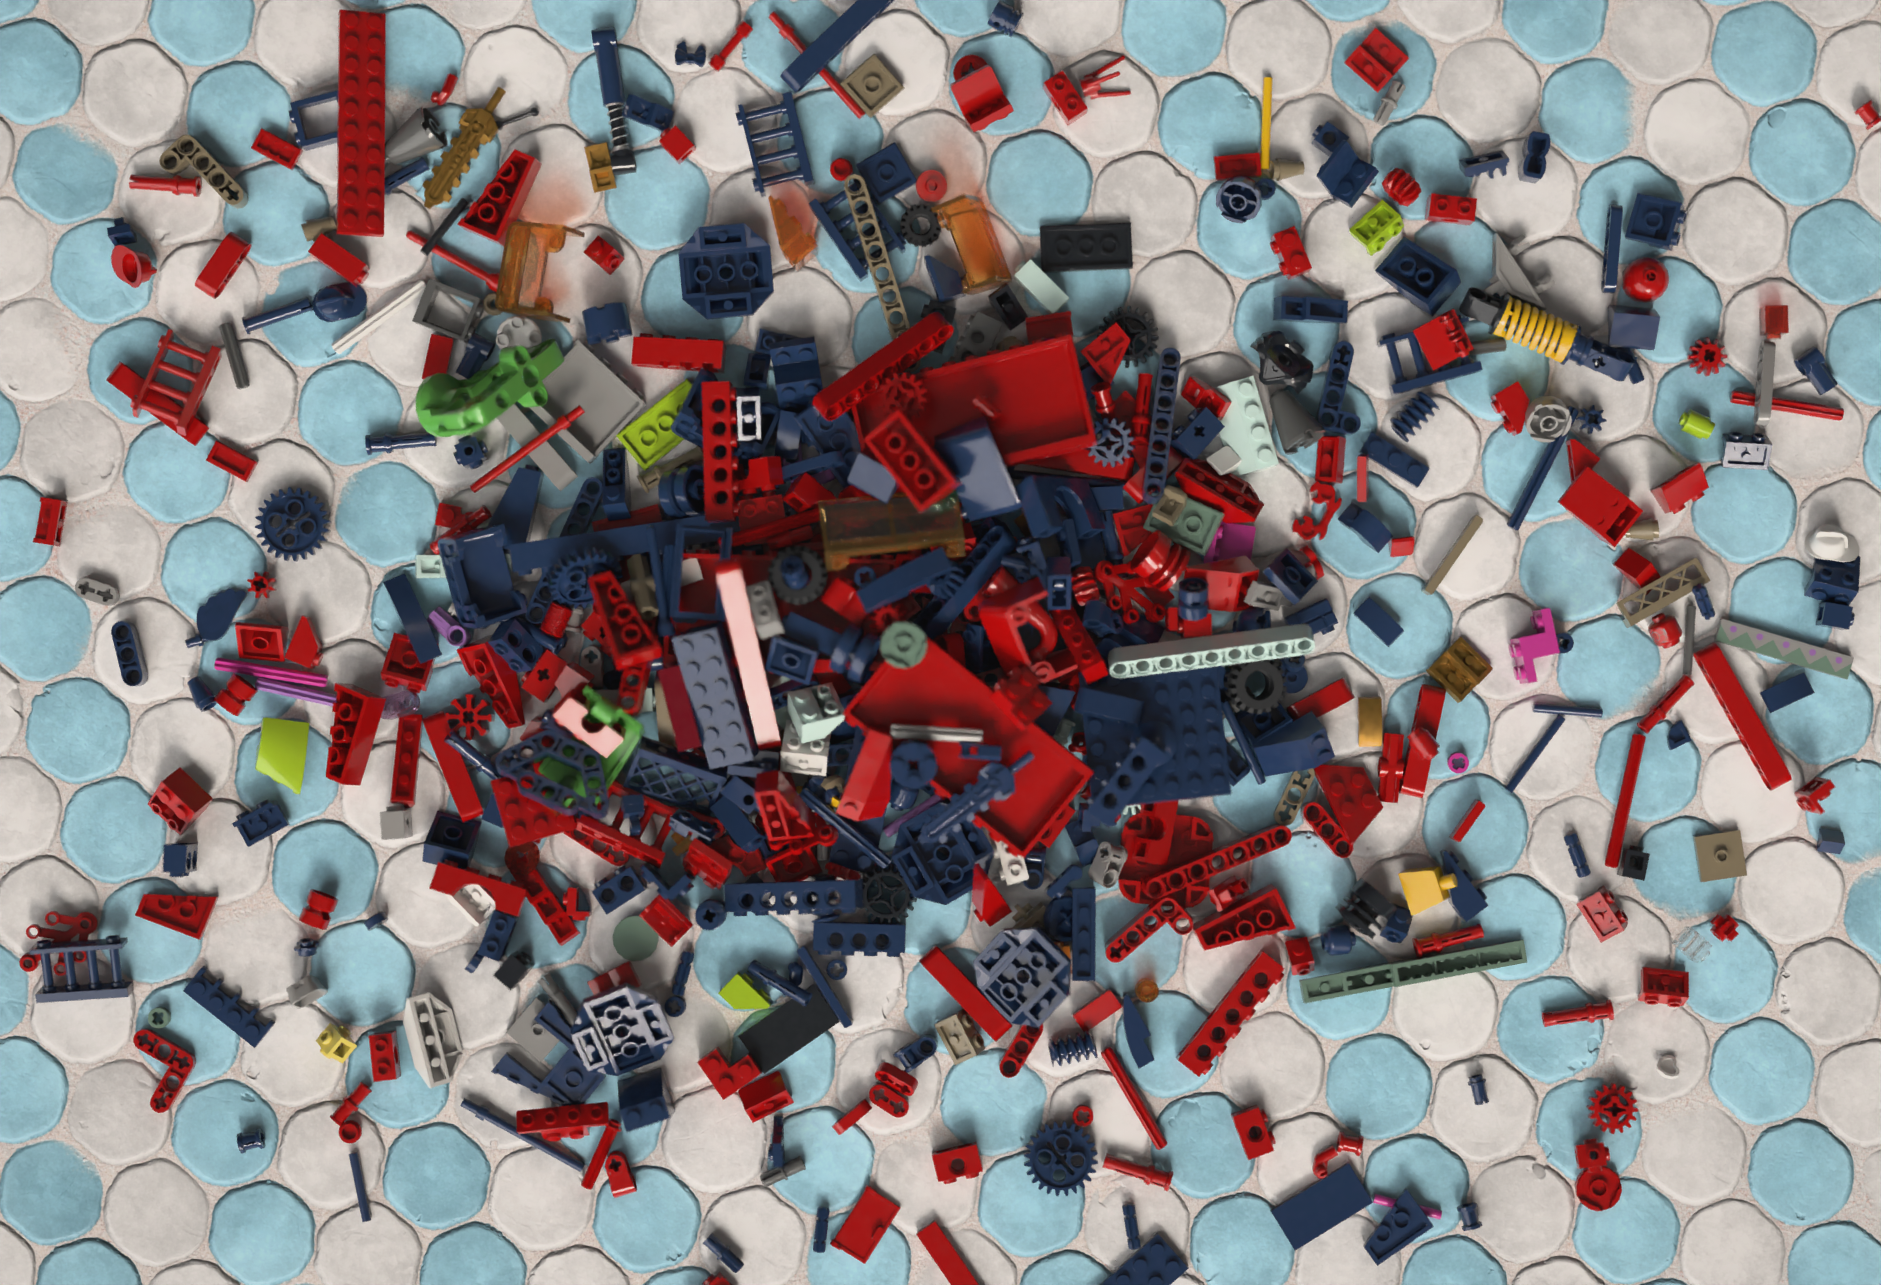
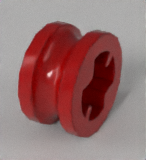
M1086 1105L1077 1106L1073 1111L1074 1122L1081 1127L1091 1124L1093 1112L1090 1107ZM1080 1110L1089 1112L1087 1121L1084 1122L1082 1119L1078 1120L1076 1116H1079L1078 1112Z

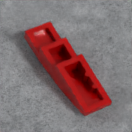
M527 854L508 867L516 882L524 884L523 889L528 890L526 898L534 906L544 924L549 927L559 945L563 946L580 934L577 926L570 916H566L565 908Z

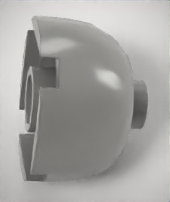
M1542 396L1529 404L1525 413L1524 423L1528 433L1534 440L1553 442L1556 441V437L1560 435L1563 437L1571 428L1572 418L1567 405L1561 399L1553 396Z

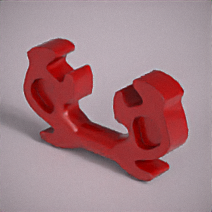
M1315 482L1310 487V493L1317 491V498H1312L1311 501L1318 505L1325 502L1326 510L1317 525H1313V519L1308 516L1302 517L1305 521L1302 525H1299L1297 519L1293 521L1292 532L1297 533L1303 540H1310L1318 533H1320L1319 540L1326 536L1328 525L1342 503L1341 498L1335 503V489L1333 486Z

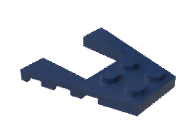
M549 1001L534 1020L569 1048L565 1055L543 1081L508 1052L491 1072L502 1075L515 1084H521L536 1094H542L562 1106L584 1104L604 1080L606 1074L587 1071L571 1037V1027L554 1004Z

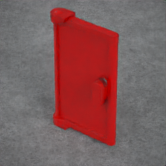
M866 1185L865 1191L830 1244L865 1264L901 1207L877 1193L871 1186Z

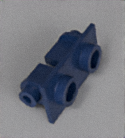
M680 808L670 817L669 826L672 827V831L684 837H687L690 831L693 833L690 838L691 841L696 838L708 847L711 846L712 838L719 831L709 822L702 821L694 817L690 812Z

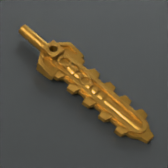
M497 88L484 109H466L458 122L461 124L459 126V129L462 131L458 138L453 137L450 140L452 148L449 152L444 151L440 156L444 160L440 167L434 166L431 170L434 174L431 181L425 180L422 184L425 188L424 206L429 210L434 205L442 204L443 201L450 202L452 198L449 194L453 187L459 188L461 182L458 178L462 173L467 174L470 167L467 164L471 158H478L479 152L477 149L480 144L486 145L487 142L491 143L498 133L499 129L492 113L506 93L502 88Z

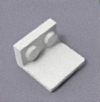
M786 720L780 771L826 776L831 732L823 739L801 743L792 720Z

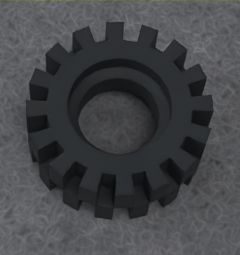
M915 204L902 215L900 222L902 236L910 245L926 247V245L933 244L939 238L941 218L931 206H924V204L916 206ZM923 217L929 221L930 228L925 234H917L912 229V223L916 218Z

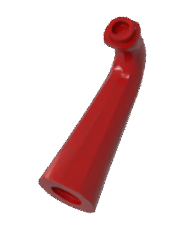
M1000 566L984 587L983 593L993 597L1021 583L1004 566ZM1037 600L1027 604L1030 613L1027 622L1034 626L1041 635L1039 645L1028 652V658L1032 663L1044 660L1054 649L1058 637L1054 621Z

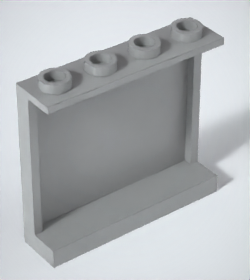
M577 340V344L564 357V362L542 380L548 393L547 403L544 406L529 408L548 426H552L561 415H566L581 405L585 413L571 422L572 425L566 430H560L557 434L591 464L613 441L616 435L645 407L646 403L643 401L645 396L636 388L631 390L626 385L628 380L619 372L615 375L609 370L612 365L603 357L598 359L592 354L595 351L592 346L588 345L586 341L582 344Z

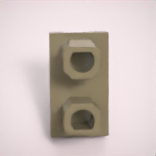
M1029 902L1023 908L1018 904L1014 906L1018 912L1012 919L1017 924L1012 928L1031 927L1037 921L1045 929L1044 913L1046 907L1042 902L1034 908Z

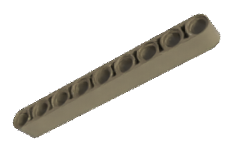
M854 174L845 180L844 191L889 334L893 341L899 334L904 333L911 327L865 181L860 175ZM857 179L861 184L860 190L857 192L851 191L848 188L849 180ZM858 201H863L867 204L868 209L866 213L859 214L856 212L855 204ZM865 223H870L874 226L875 231L872 236L863 234L862 226ZM872 245L880 247L882 253L879 258H872L870 256L869 248ZM879 267L887 269L888 277L886 280H879L877 278L876 270ZM887 289H891L895 293V299L892 302H886L883 299V292ZM894 311H898L902 315V321L899 324H893L890 321V314ZM918 360L914 367L907 368L904 371L914 372L920 367L921 361Z

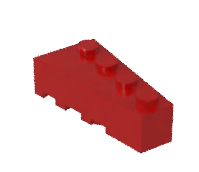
M515 149L498 170L493 181L484 188L483 194L471 205L466 216L461 218L457 224L464 230L505 247L542 164L536 158Z
M1270 884L1231 904L1224 910L1217 911L1194 923L1192 930L1200 946L1205 951L1230 945L1238 941L1251 940L1263 935L1293 930L1296 927L1277 889Z

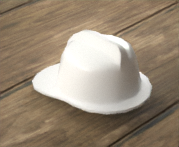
M1831 524L1823 525L1817 530L1810 532L1804 542L1805 548L1810 555L1823 560L1850 562L1855 560L1860 552L1859 545L1852 536Z

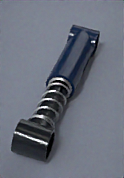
M615 27L591 30L596 53L603 106L609 110L607 113L610 117L608 124L611 126L610 134L613 137L611 142L614 144L613 152L610 153L613 175L636 173L634 151L630 149L629 143H627L626 136L628 134L625 131L627 125L624 124L625 117L622 116V109L624 108L622 106L626 104Z

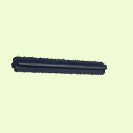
M804 788L799 793V796L806 805L830 825L837 828L843 836L879 866L886 868L891 863V857L808 788Z

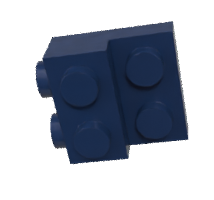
M1637 193L1625 238L1646 243L1651 247L1672 251L1673 245L1677 246L1680 241L1681 233L1677 232L1679 225L1684 224L1687 217V211L1684 210L1683 203Z
M1288 548L1282 551L1263 571L1268 580L1293 605H1296L1318 582Z
M982 621L966 624V631L963 633V639L966 642V667L969 670L979 672L1001 667Z

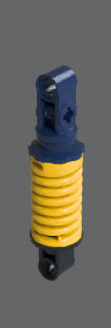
M1471 287L1468 289L1459 307V311L1463 315L1488 324L1489 334L1501 336L1506 340H1510L1512 335H1514L1513 343H1519L1520 339H1522L1520 342L1521 346L1526 347L1529 343L1528 348L1530 350H1535L1536 346H1538L1536 351L1539 354H1542L1546 349L1545 356L1560 362L1562 365L1568 360H1572L1578 366L1584 365L1616 381H1624L1635 363V358L1628 352L1620 351L1599 342L1591 335L1581 334V325L1572 324L1567 320L1563 321L1560 317L1555 318L1553 314H1546L1544 310L1538 311L1537 307L1533 306L1530 308L1529 304H1522L1520 300H1515L1507 293L1502 299H1499L1478 288Z

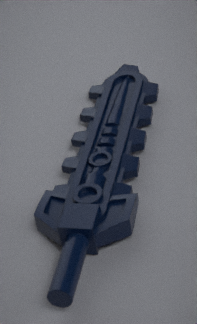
M1029 750L1010 766L995 761L988 763L978 771L980 773L977 776L979 781L976 784H966L964 786L965 792L959 796L955 793L950 797L952 802L949 805L941 804L936 808L938 811L936 815L932 817L928 814L923 818L925 824L922 826L918 840L922 844L938 840L944 843L948 840L946 834L952 830L956 833L962 829L960 824L965 820L973 821L976 811L979 809L983 812L989 808L987 803L990 800L995 799L998 801L1001 799L1004 801L1016 790L1015 773L1035 758L1034 754Z

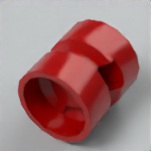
M233 673L226 682L227 688H222L214 697V700L231 714L239 716L246 707L244 702L251 701L258 690L243 677Z
M310 889L306 899L308 906L303 907L299 921L318 929L327 930L331 920L329 913L334 912L339 900L327 893Z

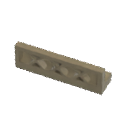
M1696 557L1622 599L1616 605L1625 618L1623 623L1626 628H1629L1692 592L1693 586H1697L1698 583L1704 585L1711 580ZM1694 564L1700 577L1694 580L1684 578L1686 568ZM1682 571L1681 577L1675 575V574H1677V573H1679V572ZM1668 578L1680 580L1677 590L1670 591L1664 589ZM1683 581L1689 582L1686 585L1682 586ZM1662 582L1661 588L1655 587ZM1649 589L1660 591L1658 600L1654 603L1644 600ZM1663 592L1668 593V595L1662 598ZM1640 594H1642L1641 599L1635 598V597L1639 596ZM1630 600L1639 602L1638 612L1630 616L1623 604ZM1643 604L1649 605V606L1645 607L1644 609H1642Z

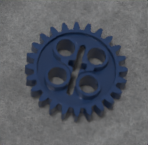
M288 487L287 494L284 490L279 489V496L271 493V502L264 499L267 507L258 508L263 515L255 517L261 521V524L256 525L255 528L262 530L257 537L265 539L261 545H270L267 550L268 553H273L276 550V558H280L284 554L285 561H289L291 555L295 562H298L299 555L304 560H307L308 552L315 556L314 548H323L319 542L328 541L323 534L331 532V530L325 528V525L330 524L331 521L324 519L329 514V511L321 510L325 503L317 504L319 497L316 495L310 499L311 492L308 490L302 495V488H297L296 493H294L293 488ZM298 502L301 505V511L294 515L291 507L294 503ZM307 512H310L307 518L300 520ZM279 515L282 518V524L275 528L272 521L275 516ZM291 520L298 521L295 524L296 529L288 528L291 526ZM311 521L314 524V529L311 533L307 534L304 526L307 522ZM286 529L279 537L276 536L279 531ZM292 534L295 537V542L292 546L288 547L285 539L288 535Z
M585 547L582 553L575 550V555L573 556L568 553L566 554V560L558 559L560 565L552 566L554 571L549 572L550 578L547 579L548 588L553 599L557 600L559 604L565 603L567 608L573 604L574 609H576L579 604H582L583 608H586L588 603H591L593 606L594 600L589 587V577L611 571L619 585H621L620 578H623L617 557H613L611 552L606 553L605 549L597 552L596 547L591 552H588Z
M1063 1120L1062 1125L1059 1127L1056 1121L1053 1122L1052 1128L1045 1123L1044 1132L1037 1128L1039 1136H1030L1033 1144L1026 1143V1147L1030 1152L1024 1153V1157L1030 1158V1160L1024 1162V1166L1031 1167L1026 1173L1027 1175H1035L1031 1182L1039 1181V1190L1046 1186L1047 1194L1054 1189L1056 1196H1059L1060 1190H1064L1065 1195L1068 1196V1189H1072L1076 1194V1186L1078 1185L1085 1188L1084 1179L1091 1182L1092 1179L1088 1174L1096 1173V1170L1091 1165L1098 1164V1160L1092 1158V1156L1098 1154L1096 1150H1091L1095 1142H1087L1090 1134L1082 1136L1083 1127L1076 1131L1075 1123L1067 1127L1065 1120ZM1062 1136L1069 1140L1068 1145L1063 1148L1056 1145L1057 1139ZM1048 1142L1052 1143L1061 1156L1065 1154L1066 1163L1075 1172L1073 1175L1070 1174L1061 1161L1056 1162V1154L1048 1147ZM1042 1151H1047L1051 1154V1158L1047 1162H1041L1038 1159L1039 1154ZM1076 1154L1081 1155L1083 1162L1080 1165H1073L1070 1161L1072 1156ZM1057 1169H1062L1066 1173L1065 1177L1061 1180L1053 1178V1172Z

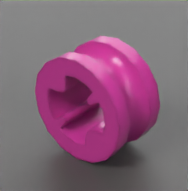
M1455 752L1449 756L1447 765L1452 772L1463 773L1467 770L1469 761L1464 754ZM1462 757L1463 767L1454 769L1453 765L1455 764L1452 763V760Z

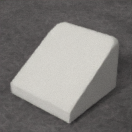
M1228 445L1206 459L1220 476L1235 472L1242 461Z

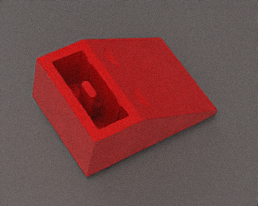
M1588 466L1584 467L1557 501L1596 537L1613 547H1616L1643 512L1632 500Z
M1240 556L1187 566L1184 579L1197 577L1209 583L1208 610L1237 612L1253 607L1244 602L1253 580L1258 581L1259 569L1247 556Z

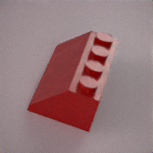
M898 409L863 439L920 512L945 498L962 483L905 410Z

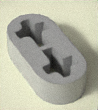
M82 578L75 584V592L81 598L106 606L115 605L119 601L120 594L114 586L90 578ZM89 582V587L94 588L95 592H86L84 594L85 590L81 589L82 585H87ZM110 589L113 599H108L106 602V597L99 594L100 591L108 592Z

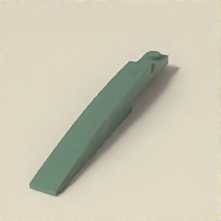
M1516 940L1349 969L1339 973L1301 979L1299 983L1303 1003H1310L1527 963L1524 940Z

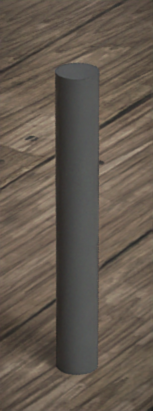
M1687 606L1682 673L1686 675H1692L1696 606Z

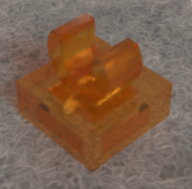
M677 832L671 835L677 844L672 848L676 856L681 857L689 850L692 835H689L687 838Z

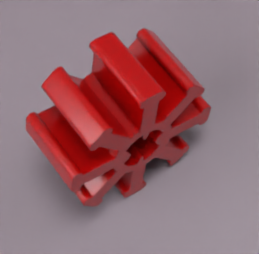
M466 694L467 706L465 707L460 702L461 699L455 698L451 705H454L460 713L459 715L446 713L445 720L459 719L460 722L454 728H451L450 731L454 730L459 735V732L466 726V736L464 739L475 740V727L480 732V736H486L490 730L480 723L481 720L495 721L494 714L481 715L480 713L484 708L491 705L488 700L482 699L481 703L475 707V698L477 696L475 694ZM467 712L475 714L473 716V723L472 721H466V719L468 718V716L466 715Z

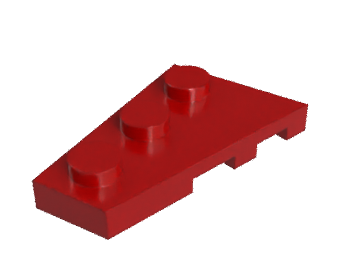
M144 894L135 916L201 940L218 897Z

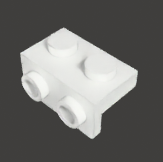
M995 841L996 845H993L992 848L994 849L995 859L1000 858L1002 867L998 868L1001 881L1006 880L1007 885L1028 880L1029 875L1024 859L1020 855L1015 857L1006 850L1008 846L1002 841L999 843Z
M480 885L465 886L454 896L445 894L451 904L456 906L466 916L467 920L476 927L496 910L493 895L487 888Z

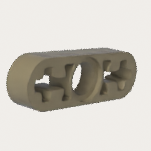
M1313 768L1307 770L1310 776L1309 778H1304L1301 783L1306 784L1304 789L1299 785L1292 784L1294 779L1298 782L1301 777L1298 771L1292 772L1274 811V819L1278 824L1287 826L1295 820L1315 777ZM1291 788H1297L1300 791L1301 795L1297 801H1291L1288 798V791ZM1285 800L1289 804L1296 805L1295 809L1289 808L1288 815H1290V819H1285L1282 822L1281 816L1278 814L1280 811H1285L1287 805H1283Z

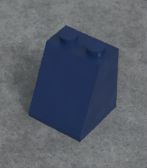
M662 1068L617 1082L619 1112L626 1132L670 1119L674 1114L675 1108Z

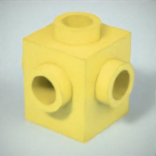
M331 1023L321 1032L316 1040L321 1047L320 1052L329 1059L333 1058L341 1063H344L357 1045L350 1037L351 1032L342 1025L337 1027Z

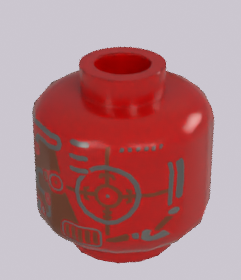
M1660 613L1652 617L1653 622L1649 624L1648 632L1655 645L1662 646L1665 649L1680 642L1679 638L1682 636V630L1675 616H1665L1664 613Z

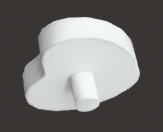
M1665 1055L1660 1058L1656 1066L1657 1072L1668 1079L1677 1078L1680 1072L1676 1066L1677 1060L1672 1055Z

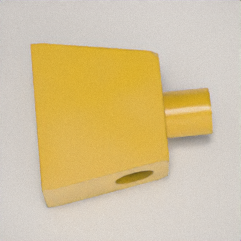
M1440 866L1405 869L1398 874L1411 916L1450 897L1448 889L1458 885L1455 874L1443 876Z

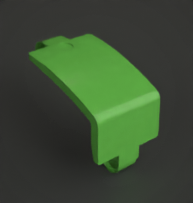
M585 686L582 695L590 701L589 710L584 715L585 719L594 724L603 721L610 727L617 722L626 729L624 740L607 758L599 754L606 789L608 790L638 745L645 730L641 723L623 712V709ZM574 735L572 736L571 740L591 748L584 740H579ZM571 748L563 751V755L566 757H571L575 754V750ZM549 757L543 761L538 769L541 774L586 798L580 771ZM587 758L584 764L591 767L596 764V760ZM592 780L588 783V786L592 789H596L601 785L598 780ZM548 789L544 797L550 798L555 792L552 789ZM599 796L595 797L596 806L600 802ZM566 799L563 802L564 806L568 807L573 799Z

